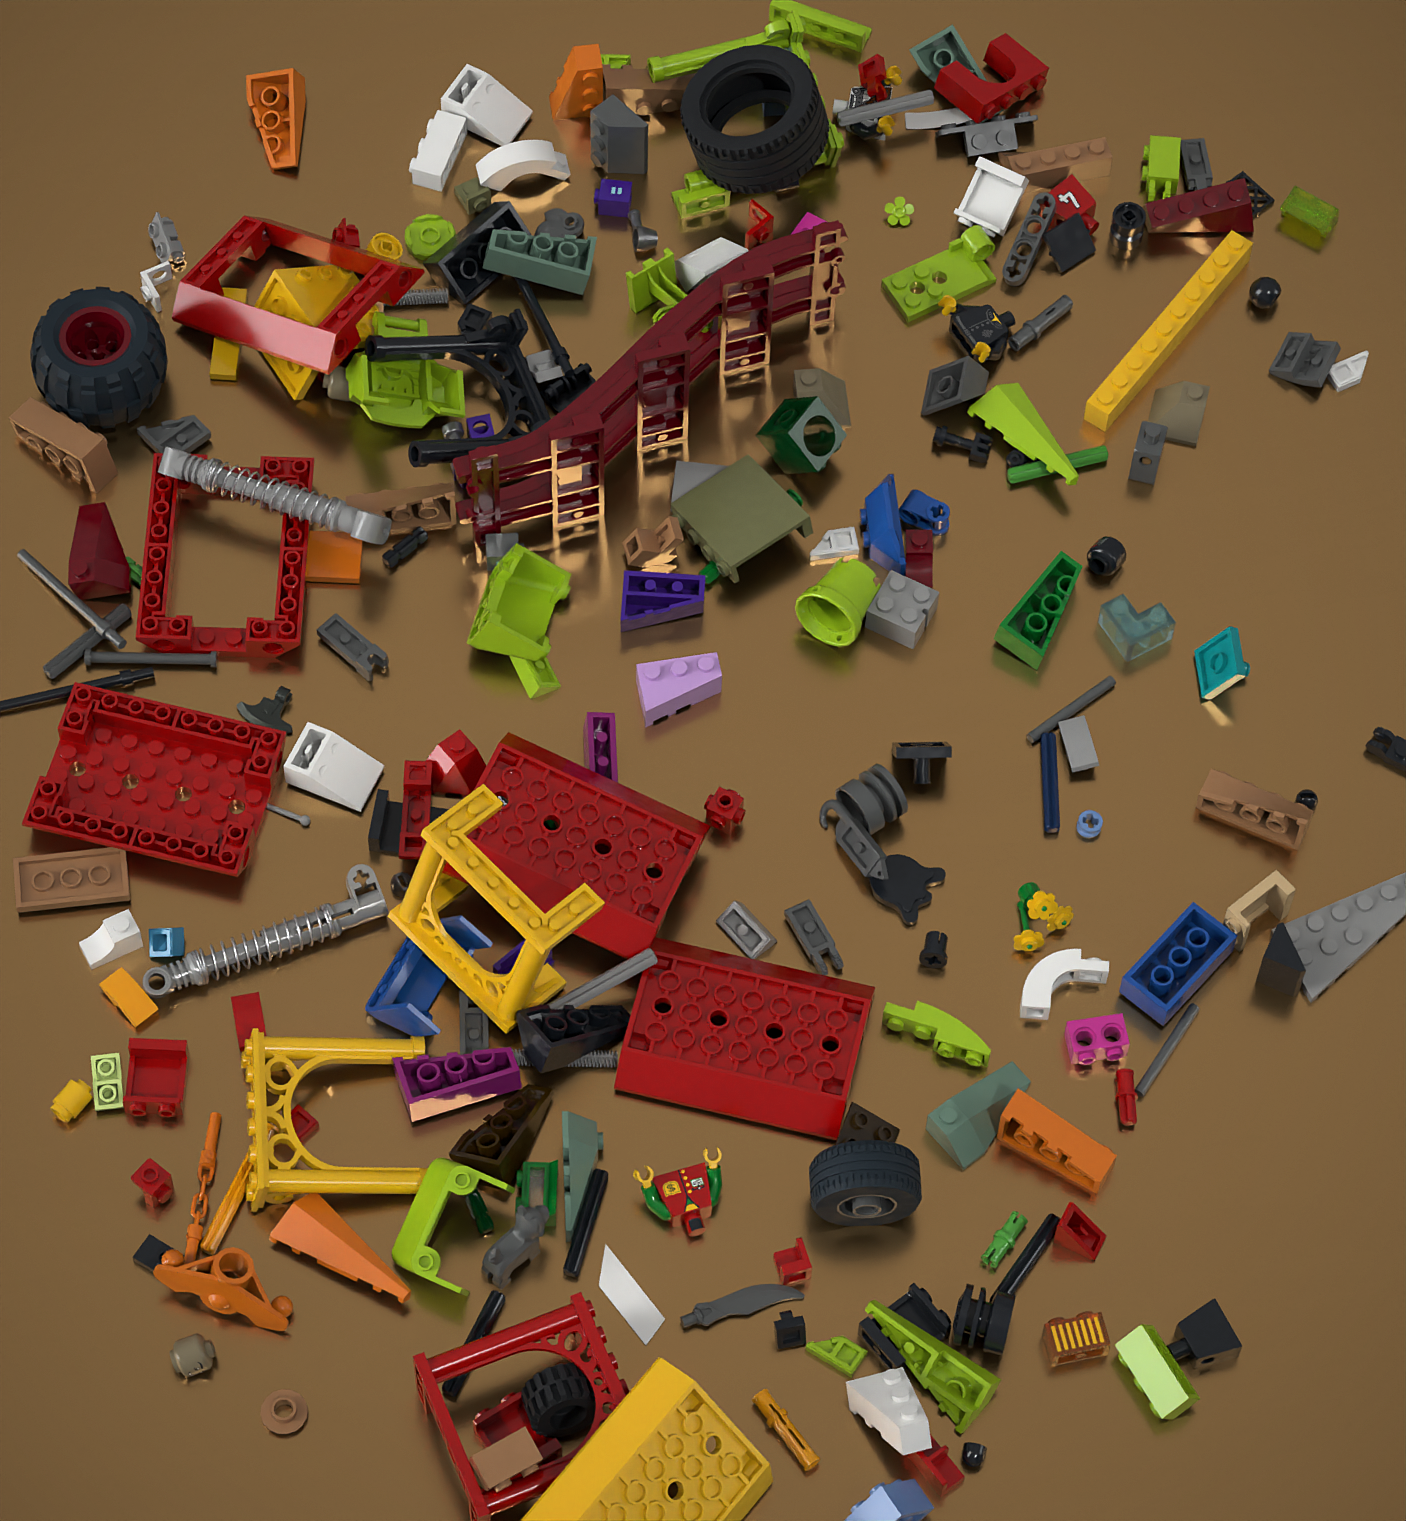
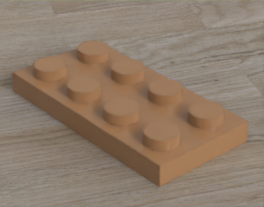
M109 847L13 858L17 913L130 900L126 850Z

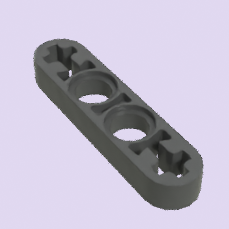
M1039 193L1033 199L1005 261L1002 273L1004 281L1010 286H1019L1025 281L1044 239L1042 235L1047 232L1057 207L1055 198L1050 193ZM1045 201H1048L1050 208H1044L1042 218L1039 216L1041 212L1039 203L1044 204ZM1034 222L1041 224L1040 232L1035 234L1028 232L1029 224ZM1022 245H1028L1032 250L1029 255L1020 256L1017 253L1018 248ZM1016 261L1020 263L1018 266L1020 275H1015L1011 278L1009 271L1013 272L1017 266Z

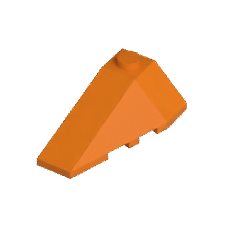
M294 68L246 75L247 102L253 111L254 121L260 130L263 139L262 143L272 169L297 167L306 103L305 77Z

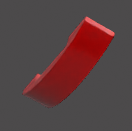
M405 760L399 859H420L426 844V840L421 836V833L430 824L432 761Z

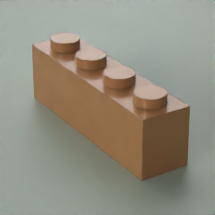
M1105 137L1033 152H998L1002 167L1025 176L1029 180L1024 193L1057 186L1071 174L1078 181L1109 176L1113 158Z
M435 483L431 486L423 487L410 486L399 490H381L375 493H356L351 496H345L348 506L390 518L392 520L390 532L414 530L419 526L430 528L457 524L455 492L452 483Z
M1214 769L1210 770L1196 804V808L1296 850H1299L1314 813L1313 810H1310L1304 804L1291 802L1277 793L1267 792L1257 788L1251 782L1240 781L1224 771H1216Z

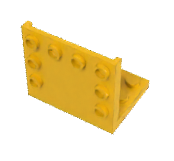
M336 265L275 269L254 307L317 327L360 281L353 271ZM376 304L356 324L361 342L354 349L365 348L366 338L369 335H374V327L372 326L373 314L375 311L380 312ZM262 352L293 399L302 400L319 371Z

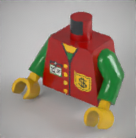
M716 1146L717 1156L714 1159H709L707 1148L704 1149L703 1156L709 1162L707 1167L704 1162L653 1177V1170L649 1166L644 1165L647 1171V1176L644 1179H641L638 1170H635L633 1176L635 1180L643 1185L641 1190L648 1209L662 1220L669 1221L672 1227L686 1224L690 1236H698L704 1233L706 1229L702 1219L711 1216L712 1208L718 1204L722 1190L721 1166L717 1164L722 1157L720 1149Z

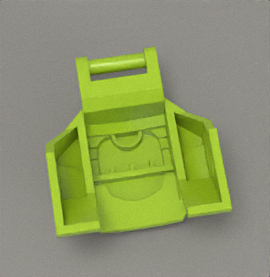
M377 311L373 314L372 326L374 327V335H382L383 337L428 336L426 319L410 320L385 316L383 312ZM365 350L356 353L346 368L349 400L360 405L372 421L397 427L423 428L434 417H465L462 370L456 371L443 366L434 359L370 362L367 359Z

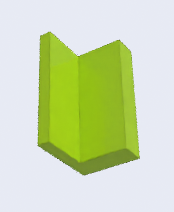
M718 185L687 193L686 188L671 192L681 219L730 206V191Z

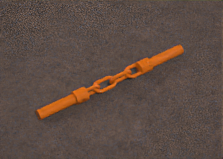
M217 1112L210 1114L204 1150L201 1151L197 1172L201 1186L199 1193H196L192 1199L191 1215L195 1219L194 1224H189L187 1227L184 1265L196 1261L198 1244L202 1239L203 1227L199 1225V1221L205 1217L207 1212L208 1197L204 1193L206 1183L210 1182L213 1178L217 1157L215 1150L222 1117ZM202 1169L210 1170L208 1178L207 1174H204L202 1177ZM197 1198L199 1201H202L204 1198L202 1214L199 1210L195 1213Z

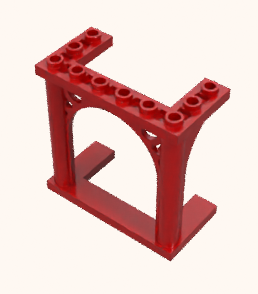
M581 1292L571 1295L570 1304L441 1354L426 1358L423 1352L413 1356L417 1392L426 1414L433 1413L468 1498L470 1521H491L492 1515L542 1496L597 1431L599 1425L611 1414L604 1413L602 1407L605 1404H610L609 1409L613 1412L629 1393L624 1378L619 1380L615 1371L618 1369V1364L613 1352L607 1353L604 1346L607 1343L603 1328L601 1326L596 1327L593 1317H596L593 1305L590 1300L585 1301ZM559 1334L558 1344L551 1345L547 1341L555 1339V1335ZM570 1334H573L578 1348L574 1351H568L564 1346L565 1340ZM545 1351L568 1359L584 1373L594 1392L596 1410L588 1435L576 1449L566 1456L539 1466V1470L524 1478L521 1474L510 1479L512 1485L497 1493L494 1488L489 1491L484 1490V1488L480 1489L437 1384L521 1352ZM587 1353V1358H591V1360L584 1362L580 1355ZM597 1379L603 1382L599 1386L594 1384V1381Z

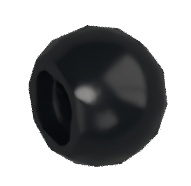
M1260 277L1251 284L1249 296L1251 302L1256 307L1269 309L1278 299L1282 290L1280 284L1275 279Z

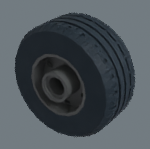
M861 1140L841 1143L821 1151L815 1156L809 1167L811 1206L822 1219L831 1223L845 1226H876L892 1223L912 1214L922 1200L919 1160L909 1148L894 1142Z

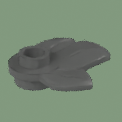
M554 208L544 213L547 221L542 222L537 227L534 236L540 233H550V237L564 238L565 235H576L578 237L583 232L584 220L578 213H567L563 209Z

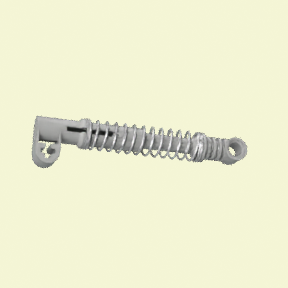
M165 446L158 472L181 480L185 479L194 484L197 483L203 490L210 493H215L218 487H220L222 497L229 490L231 491L232 500L236 498L237 494H241V503L245 502L248 496L251 497V506L255 505L257 500H260L261 510L268 503L271 513L274 510L279 511L281 516L287 513L290 519L294 516L299 517L300 522L306 519L309 520L310 525L316 522L319 523V528L325 525L327 531L337 532L340 530L350 533L351 537L366 542L383 545L389 536L392 524L390 518L348 506L346 501L341 500V498L332 497L329 499L326 493L319 496L316 490L309 493L306 487L300 490L297 484L289 486L287 481L280 483L278 478H273L270 481L267 474L260 477L257 471L251 474L248 468L242 471L238 465L231 468L229 462L223 463L221 459L212 458L204 460V458L192 456L188 452ZM225 465H228V466H229V471L223 469V467H224ZM238 468L239 474L232 472V470ZM247 471L249 477L242 475V473ZM257 474L258 480L253 479L252 476ZM264 477H267L268 483L262 482L261 480ZM274 480L277 481L275 485H271Z
M358 864L350 869L346 877V887L350 899L333 905L330 903L320 905L319 910L315 907L314 912L307 914V911H304L305 915L300 917L294 914V919L286 921L284 918V922L278 925L273 922V926L267 929L265 926H262L263 930L259 931L260 937H257L255 930L252 929L254 939L249 941L246 940L244 933H242L243 943L236 945L234 938L231 937L233 946L227 949L223 941H220L222 950L215 952L213 945L210 944L212 953L205 956L200 948V954L196 950L189 952L182 959V963L177 960L175 961L176 965L169 963L168 968L166 965L151 968L144 974L142 981L143 990L150 998L157 999L175 992V987L178 990L182 989L181 985H184L185 988L188 987L189 982L191 985L202 986L208 984L210 973L215 980H218L220 969L225 976L229 977V966H232L235 972L239 973L240 962L247 969H250V958L257 965H260L261 954H263L267 961H271L272 956L275 955L281 958L283 952L287 951L289 954H292L294 948L302 950L303 945L313 946L316 940L323 943L324 938L327 936L331 939L336 938L344 930L388 915V908L373 869L365 864ZM357 874H360L362 878H367L364 883L365 889L373 886L374 890L356 896L355 892L360 891L362 887L360 882H354ZM349 912L351 914L340 919L332 920L335 917H338ZM319 923V926H318V927H315V928L313 927V925ZM307 927L309 928V930L304 931V932H303V930H302V929L307 928ZM153 976L163 978L165 982L164 987L160 990L152 989L148 982Z

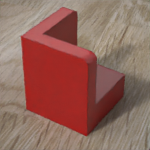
M802 1237L796 1238L795 1247L773 1254L782 1285L787 1286L811 1279L812 1266Z

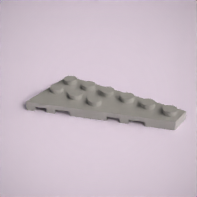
M1406 872L1284 924L1306 969L1301 988L1310 1003L1325 988L1330 987L1337 977L1354 965L1384 934L1390 932L1396 923L1406 915ZM1276 928L1271 930V937L1273 936Z

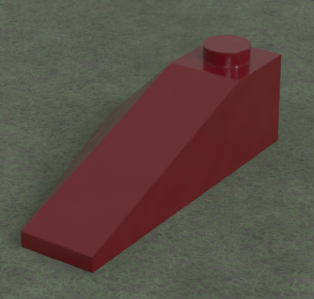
M105 502L79 506L69 557L68 585L81 600L131 592V568L125 557L124 549Z

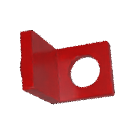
M753 199L749 201V216L758 224L745 234V248L751 250L759 242L763 243L773 232L774 216ZM755 209L760 212L763 219L757 215Z

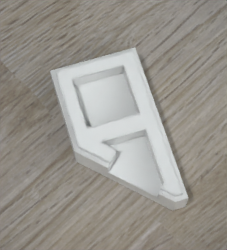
M1367 350L1332 365L1327 378L1337 392L1360 383L1369 354Z
M848 527L828 530L816 548L810 552V561L859 554L855 528Z

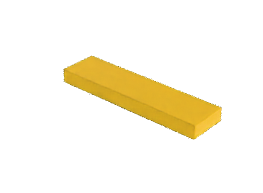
M222 287L224 297L247 304V289ZM214 336L209 372L210 379L236 381L241 344Z

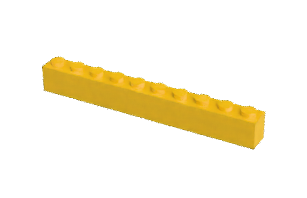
M1232 230L1087 400L1084 420L1104 432L1108 430L1249 262L1253 242Z

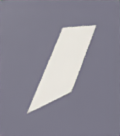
M605 1244L599 1287L643 1343L647 1345L665 1318Z

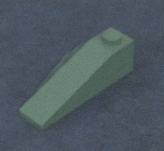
M1012 1061L949 1098L928 1114L926 1130L964 1170L986 1153L992 1140L998 1133L1000 1117L1016 1090L1019 1088L1026 1092L1031 1081Z
M562 1111L566 1242H571L593 1170H595L598 1162V1150H603V1132H597L596 1121L569 1111Z

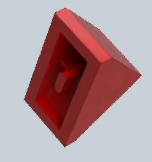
M1069 1202L1057 1225L1053 1242L1090 1260H1095L1107 1235L1073 1202Z

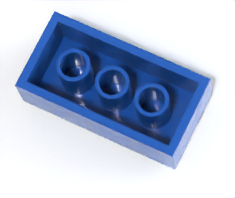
M1192 902L1122 977L1119 992L1164 1026L1232 953L1237 935L1196 903Z

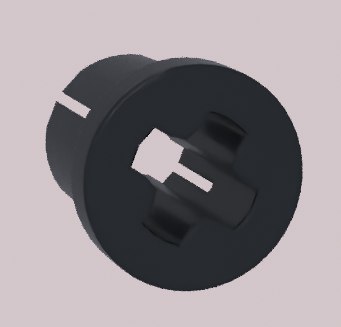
M930 931L926 934L924 949L919 955L921 964L935 969L946 966L948 959L946 954L948 937L946 934L939 931Z

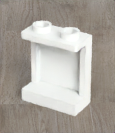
M979 156L975 164L977 170L959 209L955 208L954 214L959 216L958 222L972 227L973 223L980 225L986 234L993 238L996 234L1004 236L1029 180L1025 176Z

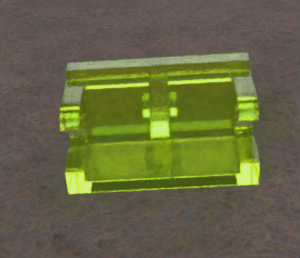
M1294 186L1280 207L1281 214L1286 216L1289 213L1320 230L1321 236L1325 238L1334 225H1336L1339 218L1338 208L1297 186Z

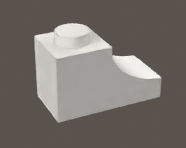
M129 909L103 920L102 926L94 934L79 942V945L92 970L143 947L140 930Z

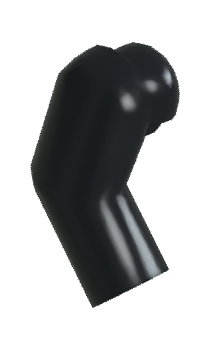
M1017 448L1006 457V462L1011 468L1024 465L1029 461H1041L1038 458L1032 460Z

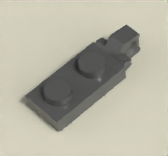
M1205 139L1181 140L1180 157L1186 186H1188L1189 190L1194 191L1211 187L1213 176Z

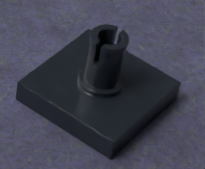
M893 742L892 754L896 759H914L913 783L928 784L931 783L930 759L952 758V746L948 742Z

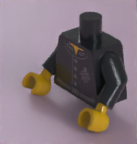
M945 295L938 305L944 307L942 310L944 316L952 315L950 317L949 332L966 355L979 364L985 360H999L1007 347L1008 328L1015 325L1013 314L1007 311L998 315L992 306L988 304L983 306L961 305L956 303L955 299L950 295Z

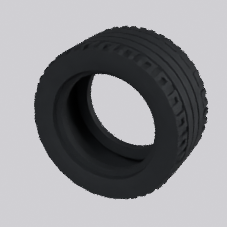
M743 46L713 58L698 70L688 83L682 96V106L680 107L682 125L698 166L709 180L728 191L756 194L783 188L807 173L821 157L827 144L829 121L812 71L803 59L791 51L777 46ZM773 102L789 107L785 115L776 124L762 132L748 136H730L721 133L730 118L750 106Z

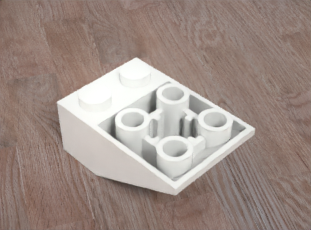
M466 64L441 98V111L466 117L467 130L501 146L511 143L533 114V111L490 74L469 64Z
M720 237L675 261L676 276L687 293L692 289H696L718 270L749 250Z
M307 722L283 766L286 783L360 812L384 769L382 763L336 733L310 722Z

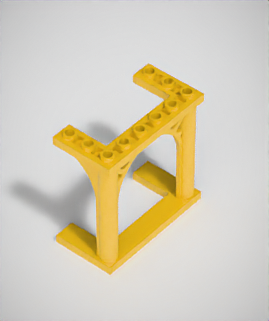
M482 784L422 830L421 836L426 840V844L403 901L389 912L388 917L507 1034L518 1025L517 1011L543 1005L565 987L567 981L548 963L544 965L550 950L599 912L605 902L584 883L544 914L466 837L500 811L504 804ZM446 861L525 938V942L510 973L495 974L484 970L445 931L438 912L463 894L469 886L442 873Z

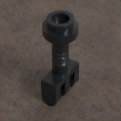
M942 426V428L936 427L932 441L936 442L937 446L942 447L943 442L971 450L968 459L980 463L987 462L988 454L991 450L990 446L993 443L992 437L976 432L974 440L948 433L947 426Z

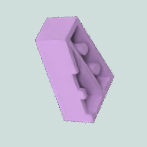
M717 652L636 664V683L645 727L652 725L653 721L665 715L669 717L675 714L676 710L689 704L692 706L721 692L722 673Z

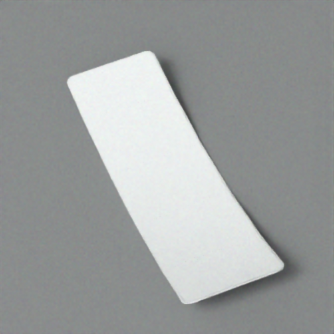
M959 108L934 112L905 113L906 129L939 128L945 124H961L972 120Z

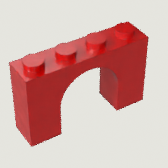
M1005 33L989 42L983 61L998 72L1007 82L992 83L982 80L956 60L940 69L934 89L978 124L985 119L992 118L997 112L1008 109L1018 100H1024L1032 92L1041 90L1047 82L1046 76L1049 67Z

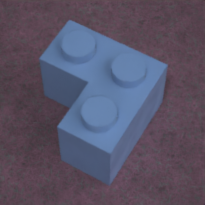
M897 1479L891 1484L885 1485L883 1482L873 1487L869 1492L871 1496L867 1500L860 1501L850 1509L852 1514L844 1521H921L934 1507L915 1479L905 1481Z

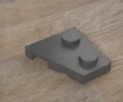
M195 415L182 417L179 420L161 422L162 426L146 429L145 426H140L137 428L138 435L156 453H164L165 446L190 453L211 438V431Z

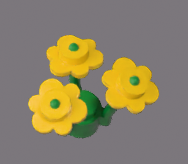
M1034 882L1022 885L1018 890V896L1021 901L1017 903V907L1021 913L1024 931L1021 935L1014 937V948L1016 950L1033 951L1045 943L1041 932L1034 933L1033 930H1030L1027 910L1031 919H1038L1039 917L1042 920L1047 919V929L1054 931L1055 929H1063L1070 923L1074 916L1072 913L1073 908L1071 906L1058 907V904L1054 901V894H1046Z

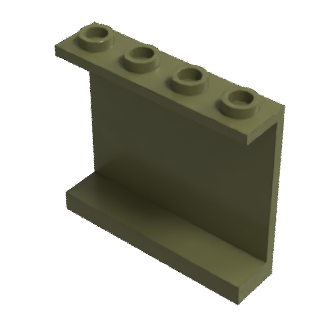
M749 454L670 503L673 513L672 517H678L680 528L686 532L689 541L693 545L697 544L708 561L713 560L719 572L724 577L728 576L734 583L739 581L736 567L796 529L804 538L813 534L810 516Z

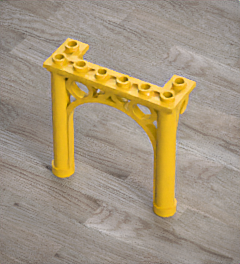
M253 1028L250 1039H245V1051H242L241 1068L246 1069V1083H251V1092H247L246 1097L247 1109H252V1118H248L247 1134L253 1137V1145H249L248 1161L253 1163L254 1172H250L249 1184H246V1201H251V1212H257L258 1208H263L265 1201L272 1204H283L292 1201L293 1194L302 1193L417 1194L428 1168L338 1167L315 1158L305 1149L295 1133L291 1119V1100L299 1082L309 1072L320 1066L328 1064H393V1058L403 1057V1060L417 1059V1055H425L424 1036H411L410 1039L264 1036V1032H259L258 1028ZM300 1060H309L299 1069H297L292 1062ZM286 1069L291 1076L290 1081L285 1085L274 1083L271 1079V1072ZM266 1089L273 1094L280 1095L277 1103L268 1107ZM267 1121L275 1124L280 1133L271 1137L269 1142ZM283 1143L288 1145L295 1154L290 1161L280 1162L274 1157L273 1147ZM301 1160L313 1170L294 1169V1167Z

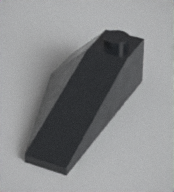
M537 1005L519 1010L516 1014L524 1055L540 1073L562 1068L626 1034L631 1016L622 1005H591L589 1009H575L573 1005H564L563 1009H550L549 1005Z

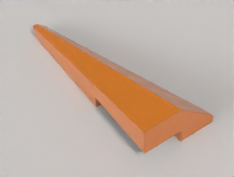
M309 1193L293 1202L270 1233L269 1240L276 1244L280 1241L292 1247V1252L296 1254L304 1252L316 1258L318 1264L356 1282L358 1279L372 1284L373 1290L377 1292L385 1290L398 1296V1301L401 1303L410 1299L411 1290L318 1193Z

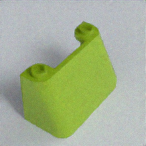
M515 543L497 563L489 576L467 639V644L476 649L532 661H538L540 658L545 659L551 649L550 639L545 636L555 604L559 599L564 600L571 589V586L568 585L571 573Z

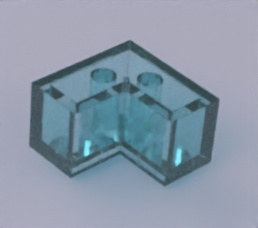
M1124 594L1102 604L1098 617V623L1127 662L1171 640L1176 625L1175 620L1161 602L1138 614Z

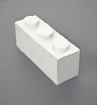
M437 110L434 119H430L428 122L427 135L425 138H421L419 142L417 158H412L409 172L412 173L413 184L442 192L467 135V118Z

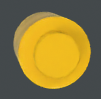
M80 1079L77 1082L70 1080L53 1099L54 1104L50 1107L51 1111L61 1120L68 1123L71 1118L75 1119L92 1100L93 1097L90 1094L92 1089Z

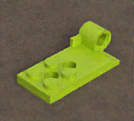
M980 225L972 226L960 238L950 242L947 250L882 279L881 286L907 323L941 308L942 306H939L938 303L945 295H950L956 301L995 283L996 277L983 261L994 252L995 245ZM936 277H941L945 279L946 282L943 284L935 283L933 279ZM918 287L921 288L924 292L921 294L912 293L910 290L912 288Z

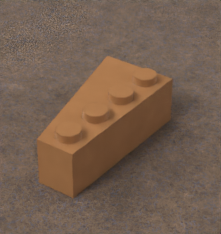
M30 397L8 417L19 438L41 454L45 451L52 462L59 467L65 464L75 479L81 481L84 478L90 484L89 489L96 494L118 474L107 447L108 442L106 438L98 432L94 433L88 430L81 422L76 423L70 420L63 412L58 413L54 411L47 403L43 401L40 403Z

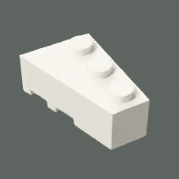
M903 1367L889 1369L885 1372L846 1382L850 1411L854 1414L859 1413L865 1419V1424L870 1428L875 1427L879 1430L881 1437L902 1455H907L932 1448L928 1418Z

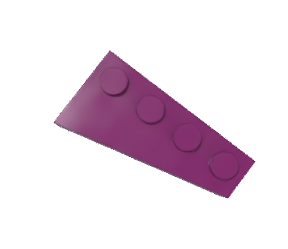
M511 1047L473 1050L472 1054L462 1055L458 1054V1052L446 1053L447 1056L429 1057L428 1054L417 1055V1059L403 1060V1057L393 1058L395 1076L412 1122L522 1088L520 1070Z

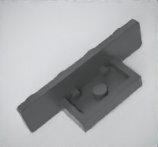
M1021 112L1015 114L1013 119H1006L1005 115L990 118L991 122L987 123L980 122L977 124L973 120L966 121V126L956 127V123L941 125V130L935 132V135L938 138L963 134L967 157L1018 149L1014 126L1034 123L1038 120V116H1030V112Z

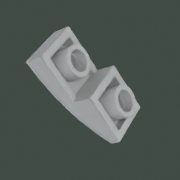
M1085 716L1058 722L1072 772L1099 766Z

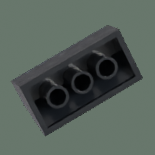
M510 201L493 202L423 262L434 282L440 288H444V291L447 288L448 294L462 305H466L501 274L483 269L486 248L492 230L523 231L527 235H531Z

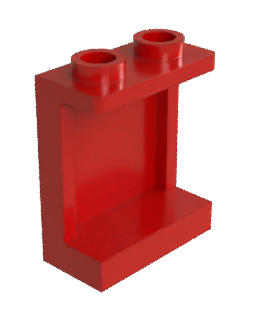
M129 1038L128 1050L130 1058L126 1094L123 1096L125 1113H130L134 1116L158 1114L162 1117L183 1115L189 1059L187 1040Z
M521 1391L517 1394L512 1392L506 1395L499 1405L492 1409H483L473 1420V1431L485 1448L526 1426L543 1458L537 1464L538 1467L562 1458V1446L556 1437L554 1439L552 1437H545L533 1431L521 1398Z

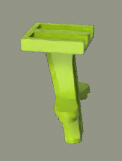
M669 248L663 250L664 257L655 262L652 258L644 261L642 263L643 270L634 275L631 271L626 272L629 305L635 313H638L657 300L667 305L660 308L654 314V324L687 296L677 287L674 253ZM713 320L701 332L709 331L713 326Z

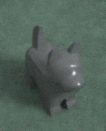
M519 1205L515 1213V1225L493 1244L484 1255L481 1272L487 1279L493 1274V1284L500 1290L511 1281L509 1276L515 1268L525 1262L527 1258L532 1261L540 1253L539 1237L543 1236L545 1224L549 1219L547 1206L537 1205L533 1208Z

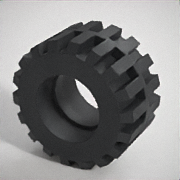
M574 1363L557 1364L556 1366L548 1367L535 1374L532 1379L525 1383L526 1386L522 1388L521 1398L533 1431H536L538 1435L562 1437L581 1431L594 1421L596 1403L593 1389L587 1377Z

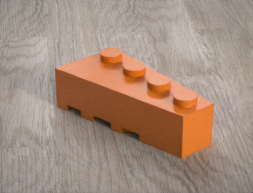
M1019 1088L1001 1114L996 1139L1098 1194L1115 1165L1117 1155L1110 1148L1099 1144Z

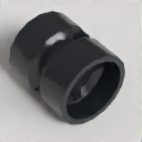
M1124 202L1114 209L1109 238L1115 247L1122 250H1132L1140 245L1146 221V213L1140 205L1133 202Z

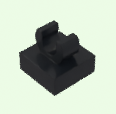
M791 1310L779 1312L781 1320L774 1321L777 1349L806 1344V1328L803 1315L793 1317Z

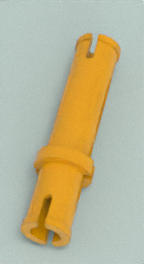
M767 1389L757 1393L752 1398V1402L755 1403L767 1419L766 1424L769 1428L773 1427L804 1467L805 1471L820 1462V1457L816 1455L787 1417L788 1412L786 1409L780 1408Z

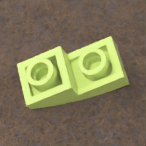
M120 1053L91 1056L95 1111L124 1108Z

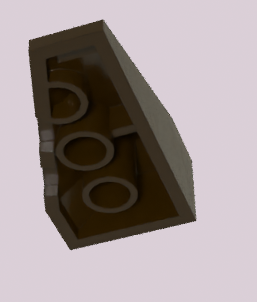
M527 1084L503 1103L504 1108L494 1116L488 1114L482 1119L483 1124L476 1130L472 1131L469 1129L462 1134L449 1152V1157L455 1162L510 1185L517 1175V1170H520L550 1104L554 1095L553 1089ZM479 1180L478 1182L480 1185L501 1189L483 1180Z

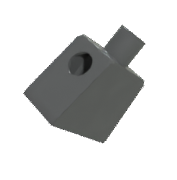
M1142 421L1128 479L1154 485L1165 445L1167 426ZM1142 457H1148L1151 459V463L1143 464Z

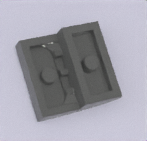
M1288 332L1269 372L1278 378L1293 383L1322 387L1341 348L1338 342L1314 340L1312 333Z

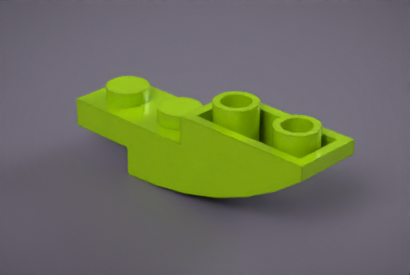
M917 1001L914 1010L889 1002L886 1003L882 1024L887 1025L891 1030H903L913 1033L920 1039L934 1040L933 1051L938 1052L943 1057H956L965 1060L972 1066H988L991 1053L990 1048L974 1031L958 1019L920 1001Z

